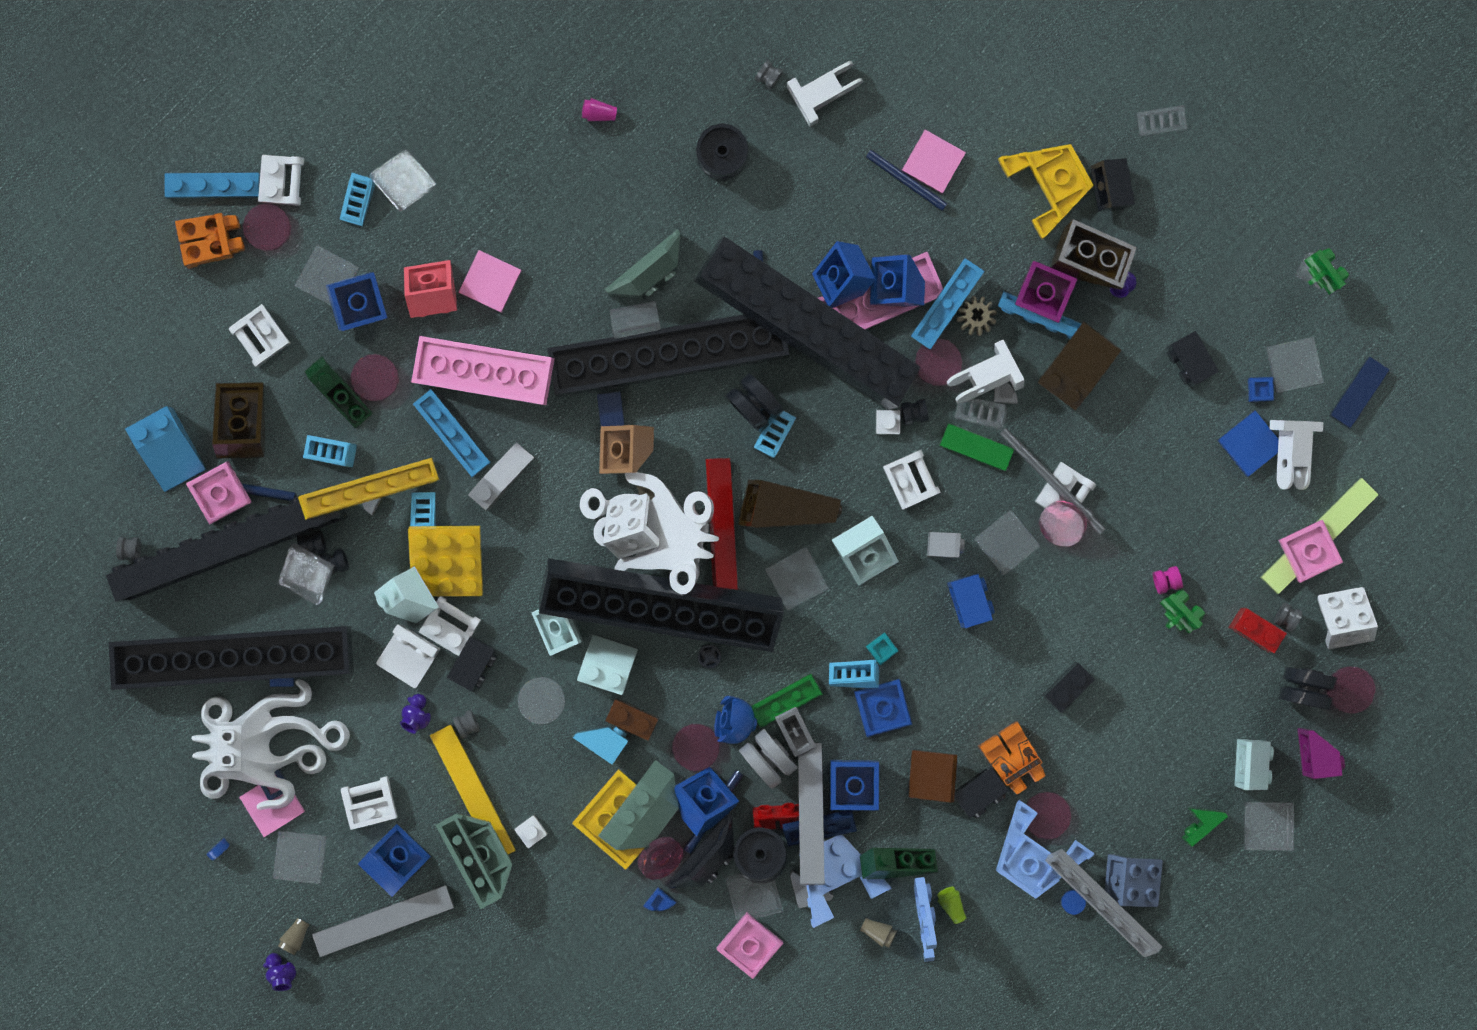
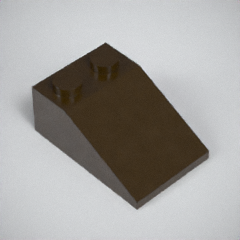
M1073 219L1063 229L1050 268L1072 276L1079 281L1121 290L1123 289L1137 247Z
M1083 321L1041 375L1038 383L1076 411L1122 349Z
M263 382L216 383L212 445L217 459L264 457L265 404Z

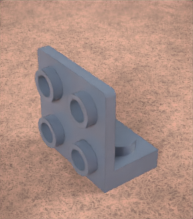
M1108 854L1105 891L1120 906L1158 907L1163 861L1160 859L1129 858Z

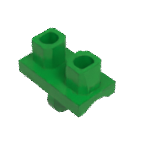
M1330 248L1323 251L1320 249L1304 260L1310 268L1308 269L1309 273L1313 277L1308 281L1310 286L1317 282L1320 288H1324L1329 295L1346 284L1344 281L1349 277L1345 268L1339 267L1335 270L1330 263L1335 259V254Z
M1183 589L1165 597L1160 604L1166 609L1164 615L1169 619L1165 626L1170 629L1175 625L1179 631L1185 629L1189 634L1201 627L1203 624L1201 620L1205 612L1197 605L1190 610L1185 606L1189 595Z

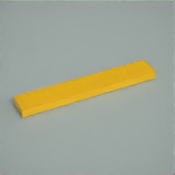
M432 458L307 493L299 496L298 499L305 520L437 482L439 477Z
M452 724L431 734L430 737L471 817L491 822L507 854L516 851Z

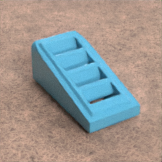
M351 173L340 220L363 227L376 185L374 179ZM361 183L367 185V188L363 189L356 187V184ZM354 192L364 194V199L353 196ZM351 201L362 204V208L350 205ZM348 210L360 213L359 218L347 214Z
M785 411L779 416L789 421L788 424L785 425L770 417L768 420L769 426L762 431L753 447L775 459L796 417ZM773 423L784 429V432L780 433L771 428V424ZM767 432H770L780 438L779 441L777 442L776 440L766 436ZM763 439L775 445L774 450L763 445Z
M307 435L303 458L353 467L357 444ZM317 441L319 442L317 455H313L315 443ZM325 443H327L328 446H327L326 456L323 457L324 448H325ZM335 445H337L335 459H332Z
M436 492L411 493L410 526H436ZM417 499H430V504H417ZM417 509H430V513H417ZM417 518H429V523H417Z
M877 661L829 663V686L879 688V666ZM838 670H842L841 679H837ZM847 671H851V678H847ZM857 671H861V677H857ZM867 672H871V677H867Z

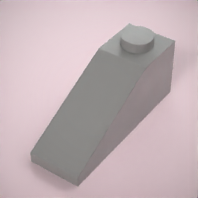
M516 442L486 473L468 496L486 511H489L534 457Z

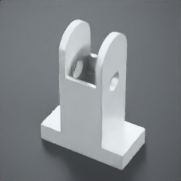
M852 61L840 65L803 87L799 85L796 78L787 82V88L809 127L818 123L819 118L815 113L816 110L863 83L862 78L844 87H841L836 76L854 65Z
M1004 340L995 343L994 351L996 356L961 371L947 380L948 386L958 385L970 379L973 388L964 391L956 397L957 403L967 402L1009 381L1015 391L1024 387V378Z
M1270 420V429L1279 430L1278 486L1281 489H1289L1294 482L1297 489H1306L1311 478L1313 431L1323 432V422Z

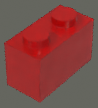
M1240 608L1228 627L1268 653H1275L1287 634L1247 608Z

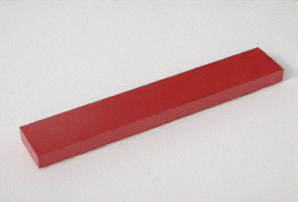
M730 458L706 459L707 492L714 504L713 517L709 522L710 534L719 537L718 541L710 542L711 553L714 555L711 558L713 586L738 590Z

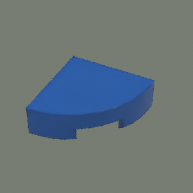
M658 887L643 907L651 911H663L674 906L677 901Z

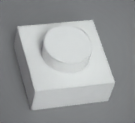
M876 410V434L899 435L900 410Z
M535 815L514 829L527 848H530L548 834Z

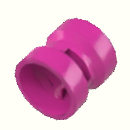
M1177 566L1170 567L1164 572L1161 570L1153 572L1154 584L1159 595L1167 593L1169 589L1178 590L1183 588L1181 574Z

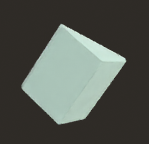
M539 609L532 612L550 656L584 642L574 619L539 614Z

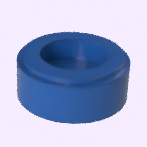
M223 838L206 855L214 861L230 844Z
M1069 890L1063 894L1061 905L1067 913L1076 915L1084 910L1086 900L1075 890Z

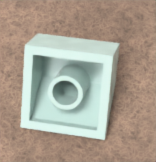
M873 516L832 539L839 555L858 586L899 562L884 532Z
M415 566L395 576L374 592L377 603L384 609L385 613L414 623L420 622L439 608Z
M593 635L577 681L623 695L638 649Z
M1237 739L1234 786L1243 790H1268V784L1272 782V771L1269 770V761L1273 760L1274 749L1270 746L1271 742Z

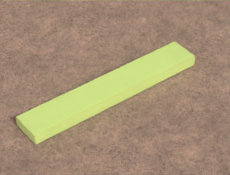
M1360 478L1319 519L1324 521L1332 540L1378 496L1363 478ZM1284 553L1260 578L1276 594H1279L1296 576Z

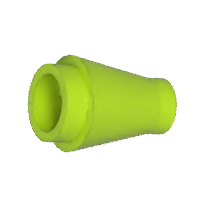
M954 887L941 890L937 894L939 898L938 903L954 924L964 921L966 915L959 891L955 890Z

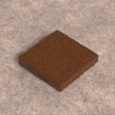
M912 750L908 797L954 802L958 755Z

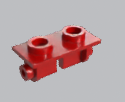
M784 803L779 806L761 805L754 807V828L776 829L775 821H780V828H783L782 824L799 821V804Z

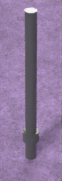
M1007 428L1000 433L1030 466L1079 514L1078 517L1084 523L1087 522L1099 535L1106 529L1093 516L1095 513L1089 507L1086 508Z

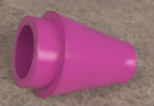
M592 98L584 100L582 118L587 119V121H615L617 107Z

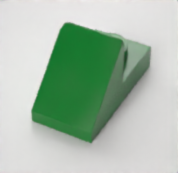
M1188 807L1199 823H1193L1184 830L1186 834L1182 836V839L1187 845L1193 847L1228 817L1227 814L1219 810Z

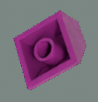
M1033 261L1022 283L1015 305L1059 323L1077 279Z
M1297 728L1302 774L1313 779L1343 776L1342 770L1345 769V761L1340 752L1315 731Z

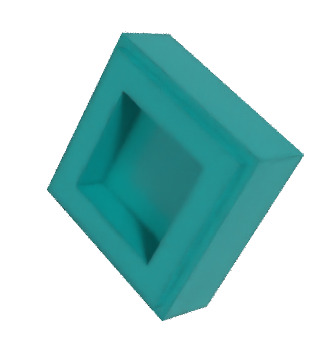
M885 632L866 646L879 665L899 652Z

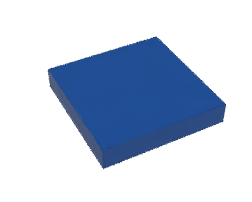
M1256 410L1217 440L1246 477L1250 476L1278 453L1279 439Z
M900 679L879 684V688H864L854 691L866 737L912 725Z

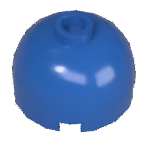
M725 696L720 703L724 705L722 713L717 711L714 724L715 736L720 737L717 741L721 743H741L750 736L751 732L755 731L757 719L754 718L752 707L745 700L738 697Z

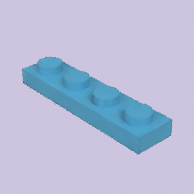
M165 173V197L258 198L260 174Z
M965 258L911 337L931 350L985 271Z
M1003 291L998 306L1005 313L1023 316L1025 321L1036 324V322L1042 324L1051 332L1057 333L1059 331L1066 334L1069 339L1082 324L1063 315L1059 323L1028 311L1015 305L1017 296Z
M432 389L413 403L471 477L477 475L491 463Z

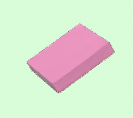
M924 130L902 172L943 194L966 152Z
M478 250L459 293L502 313L522 270Z
M229 461L186 483L209 525L252 502Z
M1319 520L1278 540L1299 583L1343 563L1323 520Z
M260 785L239 797L263 837H266L305 812L296 795H294L293 801L286 807L279 809H257L256 806L260 802L268 800ZM267 787L271 795L280 790ZM283 794L273 800L280 799Z
M746 912L716 948L717 951L753 979L784 943Z

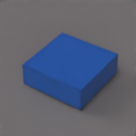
M1273 377L1248 378L1249 402L1274 401Z

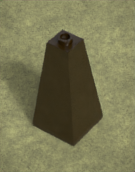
M748 479L738 525L758 528L836 523L842 512L841 499L764 480Z

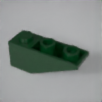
M323 356L304 371L308 379L354 428H357L373 414Z
M871 848L860 855L863 879H890L938 872L935 849Z

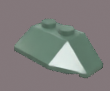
M679 230L674 231L606 287V293L609 296L639 299L647 296L649 298L659 290L657 286L661 282L665 281L667 283L677 275L675 271L678 269L681 241Z
M655 760L598 836L616 850L650 847L679 809L674 790L676 786L674 773Z
M456 813L436 824L442 839L480 909L501 899L513 863L491 822Z

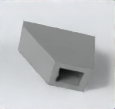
M929 532L927 556L959 558V554L964 553L965 540L961 539L960 533Z

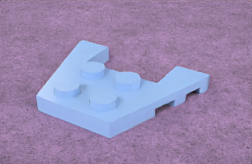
M1018 800L996 871L1036 899L1058 883L1062 877L1045 861L1051 853L1024 834L1038 813ZM1076 840L1066 852L1078 865L1095 854Z
M843 835L835 836L824 842L825 884L806 885L809 897L807 902L808 908H811V925L813 928L834 918L823 895L860 877L871 899L892 889L885 879L862 878L861 854Z
M924 877L915 878L914 893L921 928L920 934L924 949V961H934L933 949L937 947L934 931L936 917L934 907H930L929 904L932 898L930 883H925Z

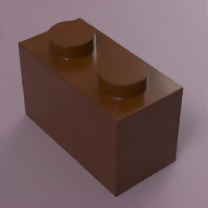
M616 698L605 721L649 741L659 717Z

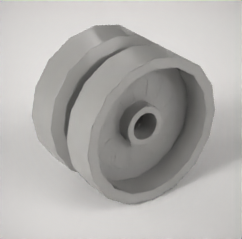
M763 729L755 736L756 742L762 748L761 751L748 742L739 749V752L773 790L781 783V776L774 768L778 767L782 773L789 776L798 767L791 760L790 754L780 742Z

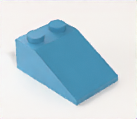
M166 406L125 428L136 450L164 492L207 470L174 408Z

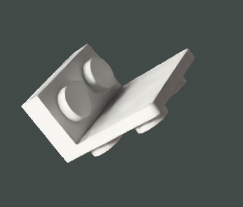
M646 493L607 507L603 544L618 559L659 547V538L646 526L650 499Z
M1363 587L1318 596L1317 600L1328 629L1325 641L1328 649L1375 640L1378 625Z
M397 624L393 630V637L376 664L411 687L417 688L441 648L406 626Z

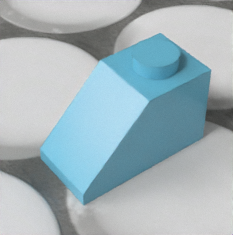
M609 726L577 732L573 737L611 764L614 763L629 741L626 738L627 733L617 726L614 729Z

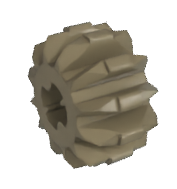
M972 296L971 304L965 300L963 302L965 308H959L957 311L964 315L956 319L957 322H965L960 329L965 330L967 326L970 327L968 331L970 336L974 333V329H976L977 335L981 336L983 333L982 328L989 332L991 328L988 324L994 325L996 323V320L989 316H994L997 312L996 310H988L993 305L992 302H989L986 306L983 304L985 297H981L979 303H977L976 297ZM972 311H975V313L979 311L982 314L980 316L981 321L978 322V319L974 321L971 318L973 316Z

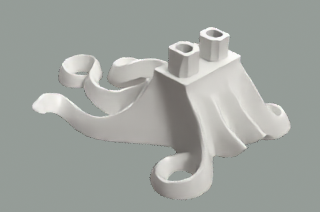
M638 472L625 473L626 480L629 483L646 487L655 493V497L652 500L649 499L647 522L648 528L659 538V547L636 553L634 557L621 558L618 560L615 569L627 571L628 568L672 570L669 578L672 589L681 595L687 594L694 588L698 580V563L700 558L709 559L714 556L712 553L704 550L703 543L719 540V537L708 534V523L711 521L714 513L712 499L706 493L693 492L687 496L683 509L667 486L657 477ZM591 488L582 495L580 509L585 517L595 519L605 515L609 505L639 495L622 494L613 497L611 500H606L598 489ZM593 497H597L600 501V506L596 511L589 507L590 499ZM702 501L705 505V511L701 515L695 511V502ZM606 517L599 519L594 527V538L601 546H605L603 544V532ZM685 571L689 576V581L683 586L678 582V575Z
M301 679L295 681L300 689L299 694L279 693L269 695L257 702L233 722H229L233 713L231 703L221 696L212 697L204 703L201 710L202 721L211 733L195 735L191 738L193 741L210 746V749L196 752L192 755L197 760L209 762V765L201 774V792L210 799L220 798L229 787V779L241 780L255 785L280 789L283 792V796L280 799L260 802L256 806L257 809H279L286 807L294 799V786L290 781L276 777L274 772L290 763L297 762L303 772L315 774L324 769L326 755L323 749L317 745H304L287 755L274 756L269 749V742L272 737L287 729H299L314 736L326 749L339 751L347 746L349 742V730L340 721L328 722L323 728L319 729L311 721L295 716L272 717L270 715V710L274 708L307 705L311 700L312 692L308 683ZM212 705H219L222 708V714L217 719L209 716V708ZM333 728L340 732V739L335 743L329 742L326 738L327 732ZM307 752L313 753L317 759L316 763L310 767L305 766L302 761L303 755ZM211 776L218 777L221 780V786L217 790H211L207 785L208 779Z

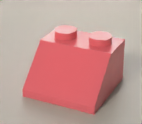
M450 260L404 267V291L410 318L457 311L456 291Z

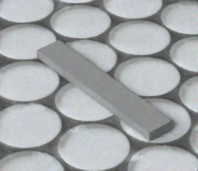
M815 743L816 747L798 755L800 885L825 884L822 743Z
M1063 849L1047 856L1045 861L1143 957L1160 951L1162 946Z
M447 885L316 932L312 936L319 956L322 957L450 910L455 906Z

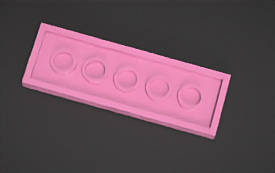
M928 252L912 258L925 281L924 305L936 300L943 290ZM870 286L863 296L833 309L866 330L920 306L870 305ZM821 296V297L818 298V299H820L821 301H823L824 303H826V301H825V299H824L823 296Z
M419 336L411 382L546 405L554 358Z

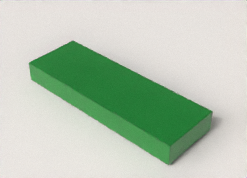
M951 424L947 425L939 445L1003 471H1006L1014 451L1013 448Z
M809 674L751 707L759 727L762 728L776 720V716L794 707L798 708L821 696L822 692L812 674Z

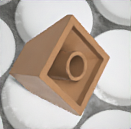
M639 425L601 426L599 474L636 473L653 452L654 427Z

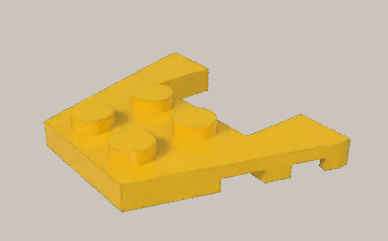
M1071 144L998 158L1007 178L1030 167L1050 203L1051 210L1031 221L1041 240L1050 233L1093 187L1091 179Z

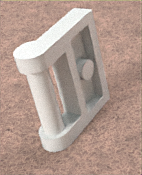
M262 155L258 202L300 206L299 190L301 166H304V158ZM286 165L292 166L290 196H284Z
M262 304L229 328L232 335H236L247 350L256 368L291 344ZM247 325L264 347L265 351L263 353H259L243 330Z
M922 450L883 466L902 510L941 493L939 487L935 486L922 458L924 456ZM914 461L927 489L926 492H920L908 463Z
M1062 462L1059 463L1053 472V475L1069 491H1071L1076 482L1082 485L1075 496L1081 503L1090 490L1093 491L1096 487L1094 482ZM1046 483L1035 502L1065 522L1072 524L1076 511L1070 505L1066 511L1061 510L1060 506L1064 499Z
M440 596L436 601L439 608L429 614L419 633L459 656L467 640L474 634L480 624L481 619L476 616L474 618L446 602V598ZM443 610L468 625L466 632L438 616L440 611Z
M388 776L382 777L376 782L349 788V786L341 788L350 830L398 817ZM379 790L383 792V797L356 804L352 802V797Z

